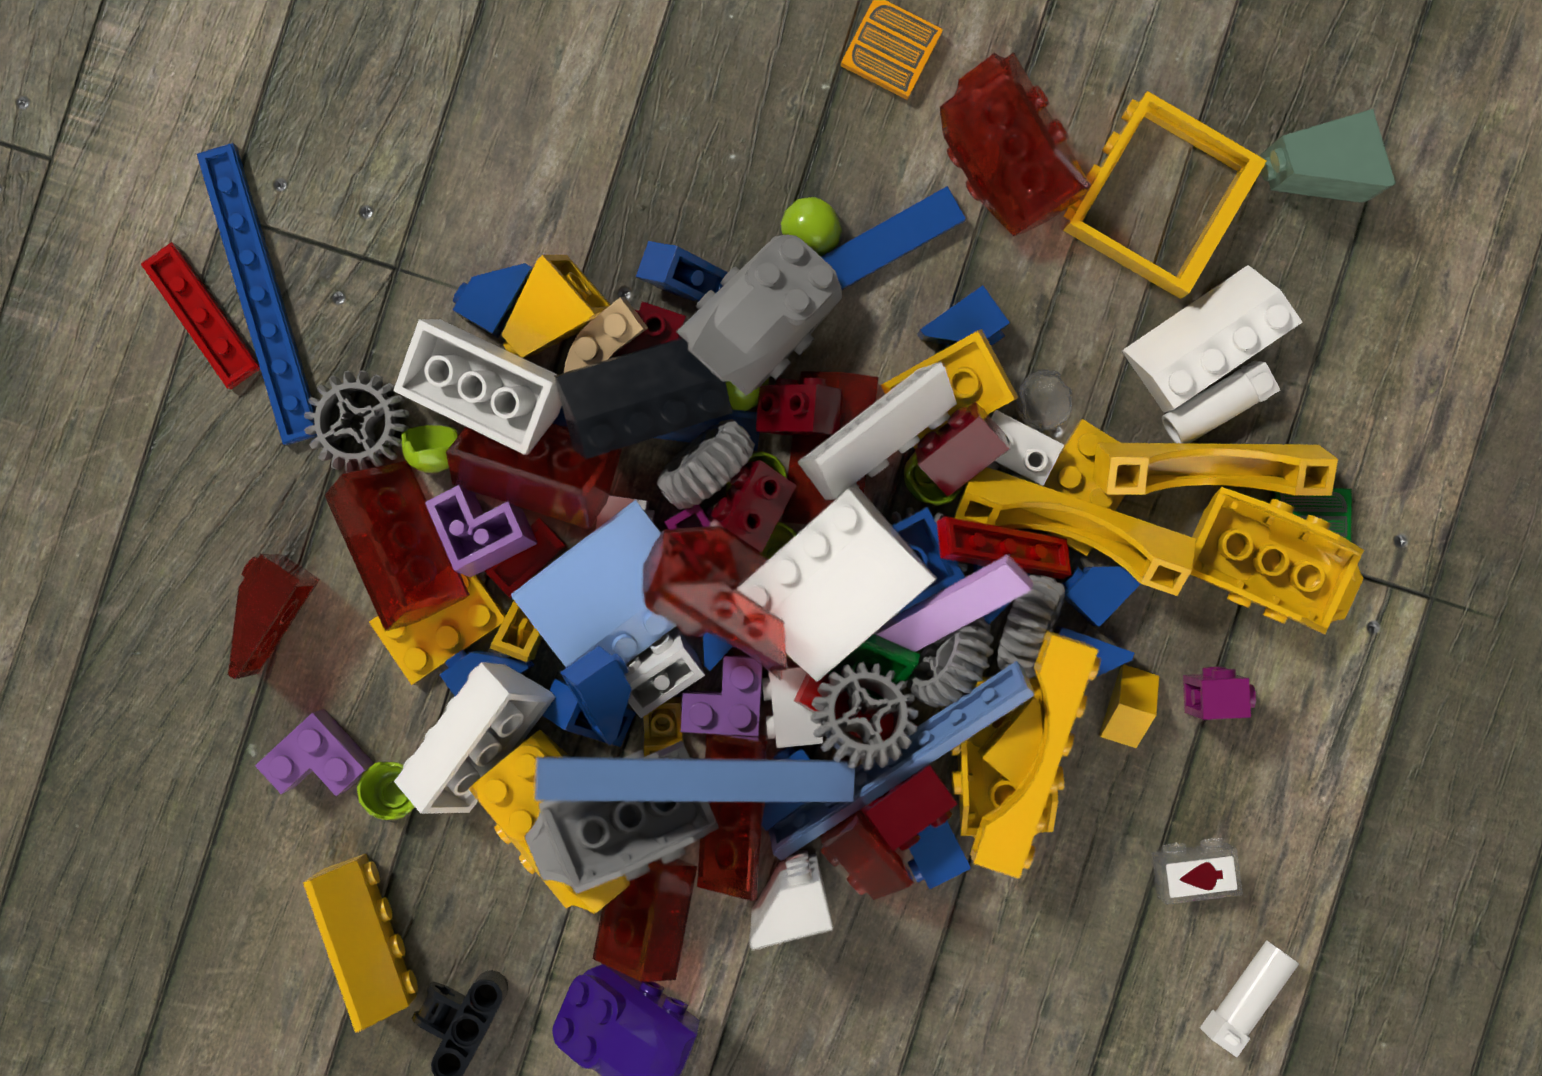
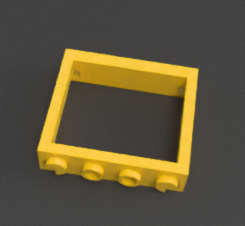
M1146 91L1139 102L1132 99L1124 111L1121 119L1126 121L1125 126L1120 134L1113 131L1104 145L1102 152L1107 154L1100 167L1094 164L1082 184L1087 186L1088 189L1081 200L1074 197L1063 217L1069 221L1063 231L1181 299L1192 290L1267 160L1151 92ZM1144 117L1237 171L1177 276L1172 275L1083 222Z

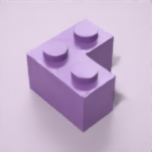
M460 485L425 502L454 571L470 578L538 544L523 509L510 502H506L483 513L475 493Z
M725 654L722 692L685 690L682 697L681 732L758 736L763 656Z
M322 709L311 713L261 759L255 767L280 794L294 789L313 771L332 793L338 796L349 790L361 778L362 773L371 767L374 762L328 712Z

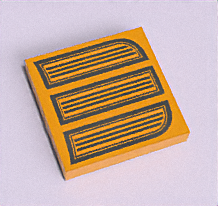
M873 0L841 61V67L908 100L943 29L886 0Z

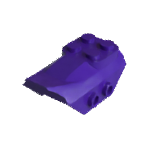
M601 964L589 969L573 980L554 1022L552 1033L554 1042L560 1050L581 1067L593 1069L600 1076H680L696 1040L700 1020L687 1011L688 1005L665 995L663 993L664 987L648 979L639 980Z

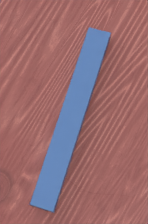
M1018 661L1012 663L973 689L972 693H967L960 700L952 703L919 725L913 735H907L912 743L907 749L900 748L902 755L897 760L891 759L888 756V764L882 768L874 760L873 767L870 770H864L862 764L855 768L853 802H806L768 829L773 855L781 861L1034 696V691L1024 667Z
M536 757L534 799L536 801L853 802L855 767L853 769L849 768L848 761L844 760L836 762L834 760Z

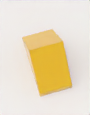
M513 601L496 633L490 649L529 662L535 659L542 636L515 601Z
M1124 664L1121 665L1099 733L1100 737L1130 747H1138L1156 717L1159 687L1158 675Z

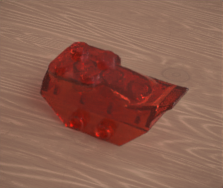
M1014 52L1006 58L996 53L989 56L958 79L955 95L939 107L943 137L949 145V148H947L949 158L956 167L962 168L968 179L965 184L971 196L977 201L980 200L1013 237L1046 223L1076 203L1089 190L1091 185L1066 143V140L1069 138L1066 129L1058 119H1052L1046 108L1049 105L1048 98L1038 85L1033 86Z
M721 526L663 530L653 544L643 565L642 591L645 606L655 615H662L677 625L680 631L686 635L702 637L709 633L715 638L742 650L763 665L779 680H783L782 670H787L784 621L737 590L740 585L769 559Z

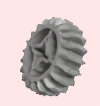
M361 370L356 379L352 372L345 371L343 383L338 377L331 376L329 381L332 389L319 385L317 390L323 395L321 400L313 397L308 399L311 405L317 407L315 413L305 412L304 414L306 419L314 420V425L306 427L305 433L308 435L317 434V437L310 442V447L312 449L324 447L318 458L321 461H327L332 458L331 468L336 470L343 467L345 463L346 473L354 474L358 465L362 473H370L371 461L377 468H384L385 462L382 455L384 454L389 459L394 460L397 454L391 449L392 445L402 447V439L397 438L398 432L410 429L409 426L399 424V419L409 417V411L396 409L404 403L405 399L400 395L391 397L395 386L388 383L382 387L383 377L377 374L369 381V373ZM368 392L374 395L380 403L376 406L369 405L360 408L357 402L351 399L349 394ZM337 404L340 410V417L335 424L330 426L331 413ZM354 415L364 417V423H360L363 425L360 430L351 428V422H355L352 420ZM383 415H385L384 432L375 444L377 439L374 435V427L376 423L384 419ZM354 436L357 442L363 445L365 451L361 453H347L335 441L340 438L346 439Z
M733 419L720 421L717 425H712L708 430L703 431L687 446L683 447L673 457L671 462L665 465L664 470L660 472L657 485L662 490V494L678 509L691 508L694 505H699L704 499L710 498L713 493L720 490L727 482H730L731 478L740 472L742 466L748 463L755 445L749 438L750 435Z
M1034 574L1029 576L1033 581L1032 590L1016 598L1000 640L997 657L998 666L1001 670L1018 661L1024 667L1028 679L1036 675L1034 665L1046 630L1055 632L1065 597L1063 584L1055 582V579Z
M980 617L916 651V653L920 654L919 662L906 681V687L911 690V695H914L919 701L929 706L944 709L960 700L967 693H972L977 682L983 681L982 674L984 669L989 667L987 659L993 653L989 645L993 642L994 637L989 634L991 626L985 622L984 617Z
M864 662L858 663L855 672L849 665L843 666L841 676L832 672L828 676L829 684L821 683L818 688V692L822 697H815L812 701V706L819 711L812 713L810 717L811 722L822 724L815 729L814 737L821 738L826 736L827 740L821 747L823 751H828L833 746L838 750L834 755V761L839 762L846 755L849 757L848 767L852 769L857 765L859 759L862 761L864 770H870L873 767L874 760L881 768L888 764V756L891 759L897 760L902 755L900 748L907 749L912 743L907 735H913L917 731V726L910 721L918 716V710L907 708L915 700L914 695L908 694L903 696L901 692L907 686L906 681H901L895 685L892 682L895 676L894 671H889L883 677L880 675L881 666L879 664H875L870 673L867 672ZM865 689L878 693L884 699L875 700L871 698ZM847 691L849 695L847 701L849 712L844 713L841 718L835 719L834 706L836 698L841 693ZM860 710L863 714H874L869 722L866 718L859 719L858 717L855 718ZM892 713L894 719L892 734L889 739L882 742L880 737L882 732L880 720L884 719L887 714ZM844 733H857L862 738L864 744L851 740Z

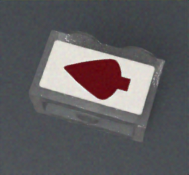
M1222 838L1204 839L1200 841L1201 846L1186 848L1185 843L1163 845V851L1152 852L1157 897L1164 904L1169 905L1243 895L1237 848L1224 843Z

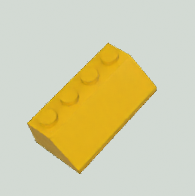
M366 853L323 868L303 882L355 1033L409 1007L416 998L415 993L418 992L416 977L412 970L407 971L402 957L405 956L403 940L398 933L394 934L390 923L393 917L390 903L386 897H381L377 883L380 882L378 869L373 861L369 862Z

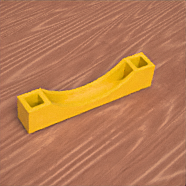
M1097 443L1093 480L1106 495H1145L1171 487L1222 485L1263 489L1295 496H1332L1338 458L1320 445Z
M986 467L965 483L955 515L956 519L1011 529L1049 531L1071 537L1092 546L1112 558L1125 568L1140 584L1178 596L1193 567L1195 538Z
M1046 630L1034 665L1044 706L1043 734L1039 751L1028 775L1017 790L999 807L982 817L970 852L974 864L1020 879L1023 868H1030L1035 854V846L1031 844L1036 830L1040 832L1043 830L1048 817V809L1044 808L1049 793L1055 794L1060 783L1061 771L1057 770L1062 755H1069L1074 742V733H1071L1075 717L1080 719L1086 708L1088 697L1083 694L1088 679L1093 681L1100 667L1101 658L1096 657L1098 649L1092 645Z

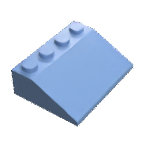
M636 500L511 594L514 601L566 668L598 646L602 647L610 655L617 653L624 663L627 664L712 599L701 585L697 576Z

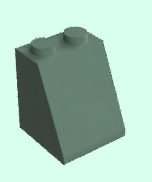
M1373 109L1283 135L1260 154L1263 159L1267 160L1260 173L1264 181L1269 182L1271 191L1362 203L1369 201L1396 184Z

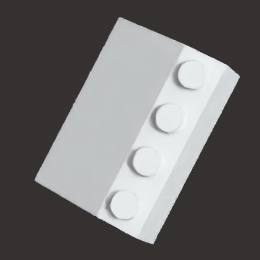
M851 488L844 492L730 595L764 634L818 682L937 578L859 488Z

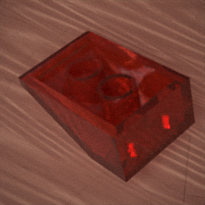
M260 554L258 558L254 556L249 560L241 573L244 579L238 587L228 676L234 680L259 674L320 581L318 577L283 554Z
M859 811L820 836L821 843L824 845L820 850L821 853L835 868L841 864L849 872L850 875L846 880L859 895L862 896L867 892L875 900L907 889L914 883L905 861L896 851L893 852L886 846L874 827Z

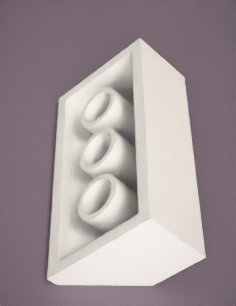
M1247 265L1123 349L1122 352L1163 413L1176 409L1301 324L1302 321L1282 291Z
M441 319L418 320L393 390L524 455L531 452L557 418L562 406L554 378L558 374Z
M939 362L917 369L798 461V464L825 500L839 498L848 489L859 488L856 482L867 473L870 477H873L884 470L890 464L887 460L890 455L897 450L901 454L906 452L920 441L917 434L926 427H929L931 430L937 428L950 417L947 411L957 403L943 364Z
M481 662L479 666L471 671L468 681L458 695L449 701L446 711L436 725L428 730L425 740L414 755L406 760L403 770L394 782L420 814L470 813L478 800L468 788L520 746L555 699V695L505 664Z
M807 850L796 851L788 856L786 861L779 862L752 907L750 931L752 949L833 929L827 894L816 853L808 855Z

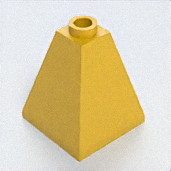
M542 255L537 259L501 334L505 339L503 346L507 351L521 358L533 356L579 333L591 320L595 319L611 304L568 255Z

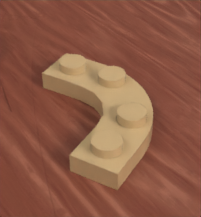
M626 297L617 299L580 331L568 352L564 373L614 358L623 347L648 328ZM617 450L607 452L599 456L603 460L608 458Z

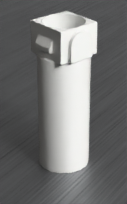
M1253 361L1181 404L1176 409L1164 414L1162 422L1174 443H1191L1258 402L1267 400L1268 397L1279 392L1280 388L1267 363Z
M1266 940L1218 1009L1211 1011L1200 1029L1218 1045L1238 1057L1250 1040L1248 1035L1296 970L1299 963Z

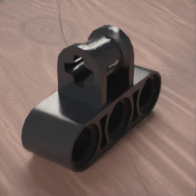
M494 970L481 973L468 990L466 996L438 982H431L428 985L427 991L429 994L420 1011L414 1012L412 1021L423 1030L442 1039L431 1062V1070L434 1076H463L508 991V982L505 976ZM483 984L491 985L497 992V998L491 1000L484 998L480 993L479 986ZM437 1003H439V1006L436 1012L434 1013L433 1010ZM461 1020H474L479 1027V1032L469 1033L465 1031ZM446 1053L455 1054L459 1058L461 1065L459 1067L449 1066L446 1064L443 1055Z

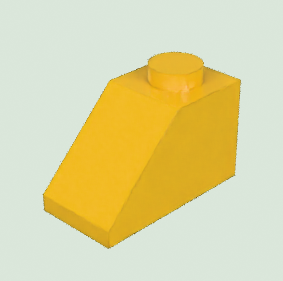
M1032 696L1017 706L978 751L986 762L1017 788L1028 775L1039 751L1043 734L1040 702Z

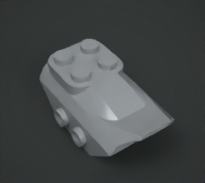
M793 235L775 236L740 270L736 266L733 267L720 282L723 287L716 294L712 290L708 291L696 305V308L699 310L676 332L688 342V350L719 379L731 381L747 396L760 387L770 376L777 380L791 364L788 357L794 351L800 356L815 339L811 333L842 299L841 285L834 269L803 240Z
M682 741L646 757L642 750L624 757L690 759ZM543 801L539 803V816L531 830L525 835V839L542 879L567 884L577 894L622 875H626L627 880L641 876L650 871L648 863L662 858L663 863L673 861L686 854L683 847L718 829L719 826L708 801Z

